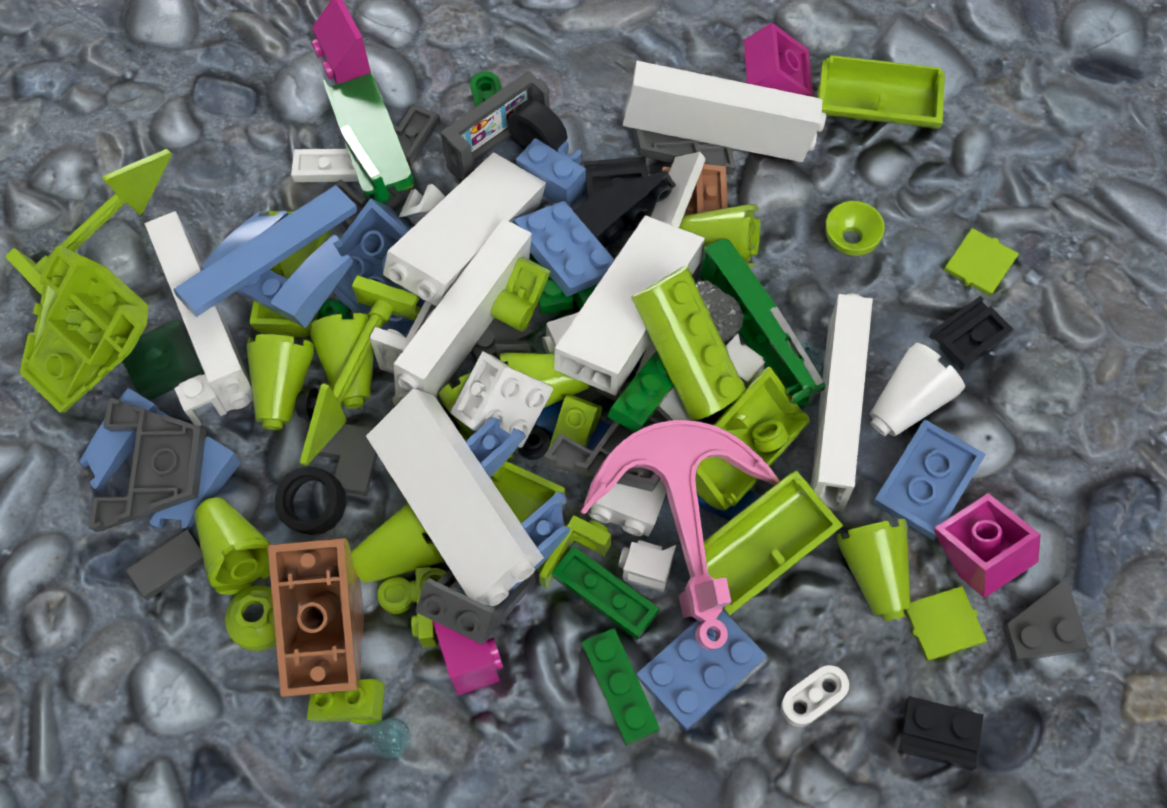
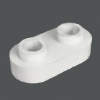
M832 665L823 666L785 694L781 703V712L785 720L796 727H805L813 723L840 703L847 695L849 690L847 675L840 668ZM831 682L834 685L835 691L832 693L824 691L822 683ZM802 703L806 708V713H796L793 709V704Z

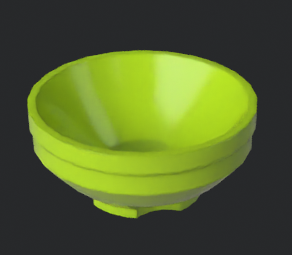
M848 201L837 205L828 214L825 233L829 243L839 252L850 256H860L872 252L881 242L885 232V223L880 213L874 207L860 201ZM848 231L856 232L859 234L861 241L854 244L848 243L843 238V234Z
M248 587L239 592L228 605L225 614L227 632L230 638L243 649L263 651L276 646L271 587ZM254 603L263 605L264 613L261 619L256 622L245 621L244 611L249 605Z

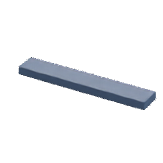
M336 185L174 288L175 295L195 317H198L357 212L356 204Z

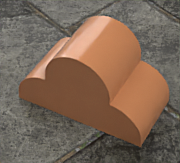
M346 538L267 545L281 697L357 690L361 674L360 643L363 638L364 611L361 583L358 572L353 570L348 540Z

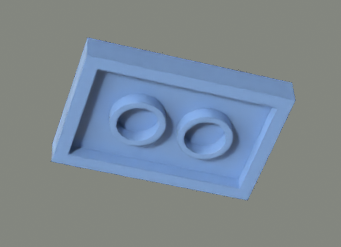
M565 201L513 219V224L532 233L530 253L542 267L551 271L549 276L567 297L599 284L614 262L613 257Z
M924 419L872 504L897 519H906L908 526L935 540L937 536L934 533V528L948 519L986 454Z
M724 610L716 618L726 626L728 638L722 647L714 650H706L700 647L695 638V631L701 622L696 620L636 674L637 679L685 732L692 728L767 657ZM708 628L707 637L711 641L715 640L716 633L713 629Z

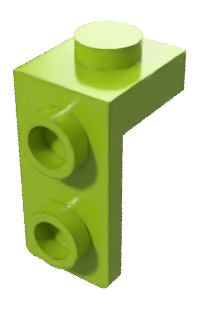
M573 515L568 525L564 523V526L570 527V533L537 568V572L540 573V585L545 588L549 586L553 579V570L565 557L573 542L605 557L611 546V534L608 533V529L597 521L590 520L587 522Z

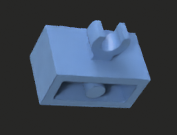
M535 138L516 159L517 166L546 182L543 193L544 197L555 204L565 201L571 208L586 191V168L579 165L582 159V151L578 149L573 155H567L566 153L569 151L568 142L565 141L558 148L557 152Z

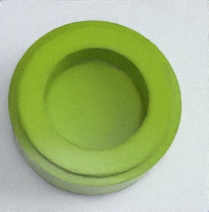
M775 420L758 425L751 435L756 449L761 452L777 450L788 440L784 424Z
M393 576L380 584L377 598L381 607L386 612L401 614L412 606L413 602L411 601L410 583L403 577Z

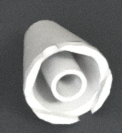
M915 343L906 352L871 410L870 416L873 420L870 424L883 436L887 434L896 436L959 396L965 389L962 378L951 365L945 368L938 362V359L941 357L938 353L926 345Z

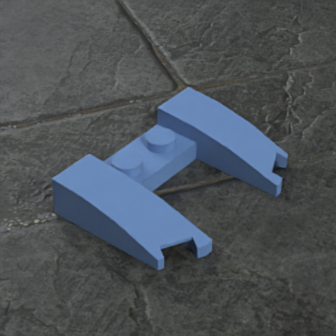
M279 211L275 216H264L261 212H257L219 244L202 264L201 268L204 270L289 215L288 212ZM333 234L300 265L289 279L268 270L236 292L306 328L351 266L353 260L349 255L341 257L337 249L343 243L338 236Z
M129 388L119 399L125 404L135 405L147 411L168 416L158 410L154 403ZM105 419L79 461L84 468L90 466L95 476L90 481V484L97 492H100L134 450L137 431L110 432L104 428ZM207 436L205 438L198 498L156 512L149 524L155 529H162L164 520L182 521L181 529L189 531L195 523L194 513L200 503L208 498H214L241 464L236 454Z
M492 417L465 441L489 477L504 464L526 437L525 433L519 429L513 428L512 433H509L499 428L501 420ZM558 491L521 523L544 557L534 567L535 570L570 533V527L564 526L561 506L567 504L563 492ZM523 581L517 582L511 589L514 590Z

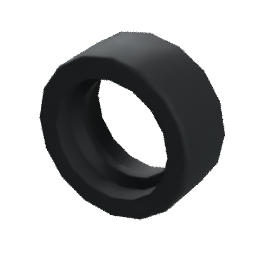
M528 99L524 101L509 116V130L524 150L536 138L558 152V148L568 139L566 128L559 117L546 105L536 100Z
M312 466L297 468L288 473L278 485L275 494V510L280 521L288 528L308 535L324 534L334 528L343 517L346 508V492L341 482L331 473ZM308 481L321 482L328 490L329 501L326 510L314 521L301 520L296 516L293 506L296 492Z

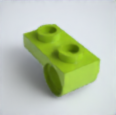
M523 256L517 258L505 290L500 292L492 306L491 316L518 331H525L528 328L551 271Z
M566 395L549 448L560 434L587 448L590 436L594 433L599 422L602 407L573 395Z
M416 568V580L410 581L411 601L418 604L423 584L428 579L437 582L446 572L438 568ZM418 613L417 615H412L413 637H418L423 648L437 647V634L433 621Z
M377 679L360 680L357 690L310 694L307 720L314 723L350 721L358 724H379L382 722L385 684Z

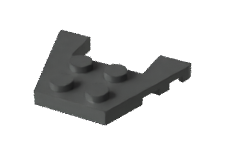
M712 72L703 73L704 75L712 76ZM632 128L638 156H646L647 158L673 163L675 157L701 152L706 158L704 164L726 166L727 175H733L736 165L730 147L720 145L699 146L698 141Z
M626 380L616 396L599 388L596 391L616 402L630 382ZM659 406L643 428L656 423L674 420ZM614 421L594 451L560 434L544 455L542 464L547 467L594 478L602 462L610 452L634 432ZM642 467L632 468L623 474L617 484L653 492L661 479L651 470Z
M108 398L104 428L110 432L137 431L128 496L93 498L89 529L95 532H101L198 498L206 430L199 426L166 415H159L135 405L125 404L114 398Z

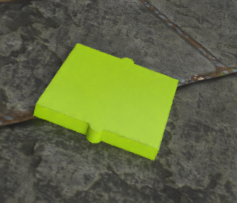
M972 228L944 268V271L963 281L965 286H972L991 297L1019 253L999 243L997 238L992 239Z
M963 586L911 602V608L905 609L913 629L911 635L917 638L927 662L987 642L977 619L978 611L973 610Z

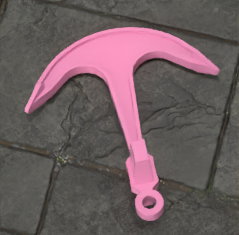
M688 420L660 422L633 433L610 452L596 473L580 512L585 514L593 504L614 487L626 471L632 468L642 467L653 471L660 477L666 489L690 575L685 591L678 595L682 617H693L701 622L695 631L696 641L701 648L714 650L722 647L728 638L726 626L716 618L723 610L722 607L731 603L727 578L714 579L707 571L695 483L696 469L703 459L715 457L724 459L744 473L774 486L780 480L762 458L748 445L719 427ZM708 628L713 629L716 633L714 641L707 637Z

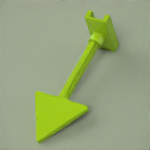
M165 149L104 175L102 180L115 191V194L60 246L75 252L125 203L141 215L172 153ZM13 248L4 257L42 295L44 285L40 284V278L51 254L49 256L45 255L36 264L32 259Z
M359 275L356 276L352 289L358 303L372 307L369 312L370 318L334 386V390L332 391L330 385L324 383L320 387L300 458V464L307 466L346 423L347 419L340 405L349 393L372 347L370 336L374 328L381 329L383 324L388 322L391 314L415 321L421 310L420 307L416 306L419 300L418 295Z

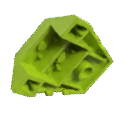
M56 246L41 274L40 284L44 285L40 303H35L33 314L37 315L34 332L28 333L19 373L58 412L65 413L133 351L147 326L149 306L107 267L67 248Z

